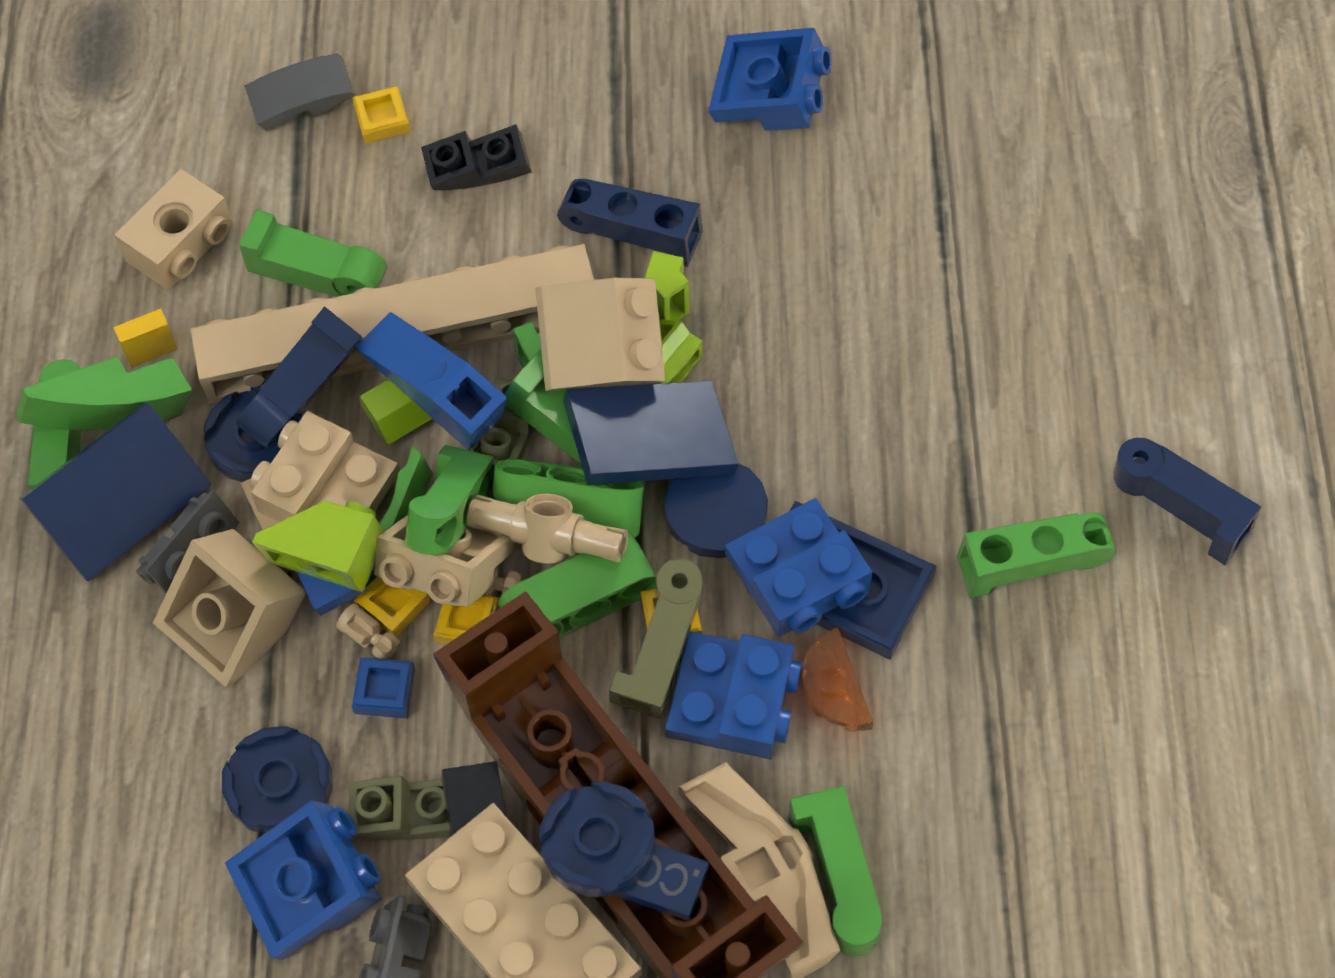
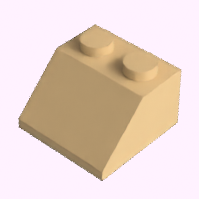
M613 277L535 288L545 391L650 385L665 381L655 279Z
M230 529L191 540L153 624L224 687L233 685L287 632L306 594V590L278 566L268 562L260 551L238 532Z

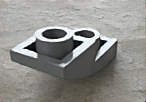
M338 53L289 65L244 85L257 125L265 131L306 110L316 117L356 96L343 58Z

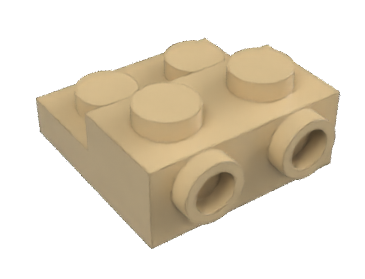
M306 411L299 423L291 420L284 426L278 440V446L281 448L271 463L262 461L256 467L250 480V488L253 489L251 495L258 512L278 522L325 500L345 506L347 501H354L367 506L375 512L397 479L400 469L397 462L354 442L350 431Z
M407 515L377 537L374 575L381 577L391 587L417 589L428 593L437 603L469 607L493 586L495 567L516 551L520 543L512 542L510 536L501 533L467 527L454 547L448 552L439 555L421 554L408 548L405 543Z

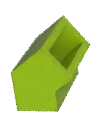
M653 251L645 278L655 279L659 322L661 319L680 321L690 314L689 280L684 276V258Z
M661 319L659 323L665 381L654 384L682 383L703 357V341L691 334L682 322Z
M389 379L360 396L362 409L370 419L375 432L387 445L432 419Z

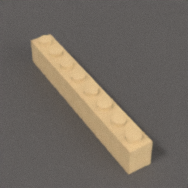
M585 244L571 247L557 246L548 252L525 257L510 256L497 263L478 267H459L450 273L427 278L412 277L399 284L380 288H361L348 295L329 299L314 298L301 305L282 309H263L254 315L231 320L217 319L203 326L190 328L200 384L209 404L217 403L226 395L238 391V394L245 391H251L250 387L262 386L312 325L311 322L324 306L363 338L392 312L449 351L514 338L513 329L530 322L533 323L538 333L540 331L535 288L594 280ZM355 350L332 377L376 367Z

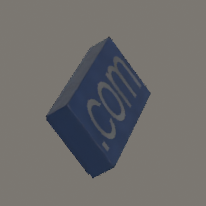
M655 844V852L648 870L633 886L614 894V896L690 921L709 869V862Z

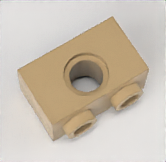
M180 169L114 236L125 261L169 291L180 279L187 277L194 270L197 261L213 245H217L225 239L229 229L234 224L225 198Z

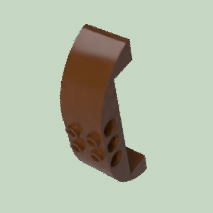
M526 591L433 653L446 682L470 724L493 760L497 761L498 767L540 826L547 809L562 793L574 787L577 790L589 787L594 782H608L627 788L644 802L654 824L655 844L709 862V869L690 921L614 895L594 897L623 936L659 978H761L804 945V941L767 895L757 903L754 902L562 658L559 632Z

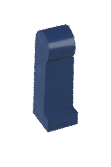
M579 178L573 180L557 212L559 221L572 231L582 234L594 232L595 235L683 257L684 266L688 267L703 233L699 203L590 179Z
M325 306L313 319L312 325L262 385L261 391L252 399L236 421V425L265 448H268L278 439L284 426L302 412L356 350L355 346L363 339L358 332Z
M1136 437L1129 439L1121 445L1113 470V479L1117 487L1131 496H1145L1211 539L1212 543L1208 555L1226 566L1253 530L1261 506L1164 446H1160L1147 438Z

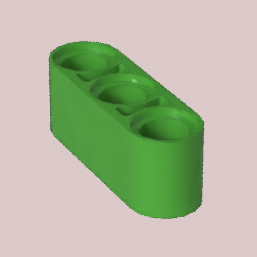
M505 459L495 463L493 500L518 504L520 501L526 502L527 499L534 495L556 494L571 501L573 505L572 513L583 515L586 521L628 530V534L634 537L640 532L644 481L587 485L583 469L580 467L523 459Z
M628 534L626 552L619 563L585 553L579 554L510 587L501 595L498 604L501 608L526 591L557 629L559 638L640 600V591L656 588L657 576L635 537Z

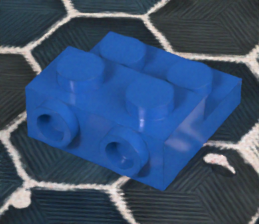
M814 27L727 35L708 110L715 122L759 119L765 131L809 128L812 114L820 113L823 108V94L819 82L822 75H829L831 71L832 59L829 48L823 46Z
M817 498L725 545V555L778 638L791 631L798 634L809 630L820 621L822 615L838 606L841 609L852 607L860 602L867 595L868 590H870L872 570L846 531L839 532Z
M689 631L665 728V737L771 760L775 742L785 744L788 735L792 711L783 710L786 692L796 694L800 681L803 662L794 660L795 645L742 634L741 640L738 642Z
M311 800L225 862L272 959L284 960L325 930L338 931L382 900L375 885L381 882L380 872L367 855H358L350 839L357 833L356 826L348 813L341 807L334 808L333 805Z

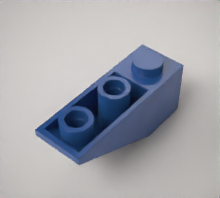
M392 312L355 346V349L469 451L504 415L507 400L505 395L468 362Z

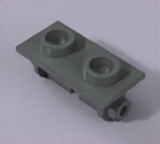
M210 490L208 494L202 493L199 498L192 497L189 500V505L170 526L174 534L170 538L162 535L145 556H141L139 559L141 566L137 569L136 573L149 584L156 582L167 593L191 540L234 529L239 521L214 490Z
M399 895L386 904L384 909L379 908L376 911L369 932V941L376 943L371 964L366 963L363 966L359 978H420L421 971L401 966L403 957L419 962L424 960L433 922L428 918L429 909L427 907L409 904L406 911H403L402 907L405 896Z

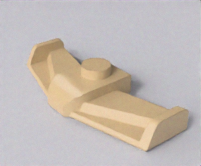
M727 762L678 786V795L683 800H686L734 848V850L720 858L754 902L757 903L767 895L804 941V945L784 960L788 978H803L828 964L841 950L812 861L814 854L799 829L792 828Z

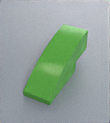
M116 356L23 388L15 415L20 423L46 428L82 431L109 430L145 402L150 403L163 421L181 416L192 389L173 357L127 373Z

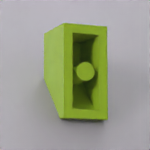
M325 500L257 532L252 543L270 563L363 592L375 566L377 537L385 531L375 518L376 513L367 506L354 501H347L345 506Z

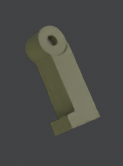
M679 558L670 560L662 565L658 571L655 592L657 604L632 675L616 670L609 690L610 703L661 719L701 600L702 574L699 568L689 560Z

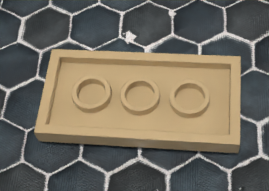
M494 803L405 874L409 885L489 978H639L642 975L641 967L575 893L568 891L551 876L542 856Z

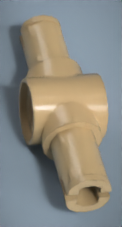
M556 494L534 495L527 499L526 502L520 501L518 504H510L476 495L475 499H472L467 512L468 527L510 536L512 542L522 544L524 556L538 563H557L563 561L569 555L574 556L576 553H585L619 563L626 552L628 543V530L586 521L583 515L572 513L573 505L571 501Z

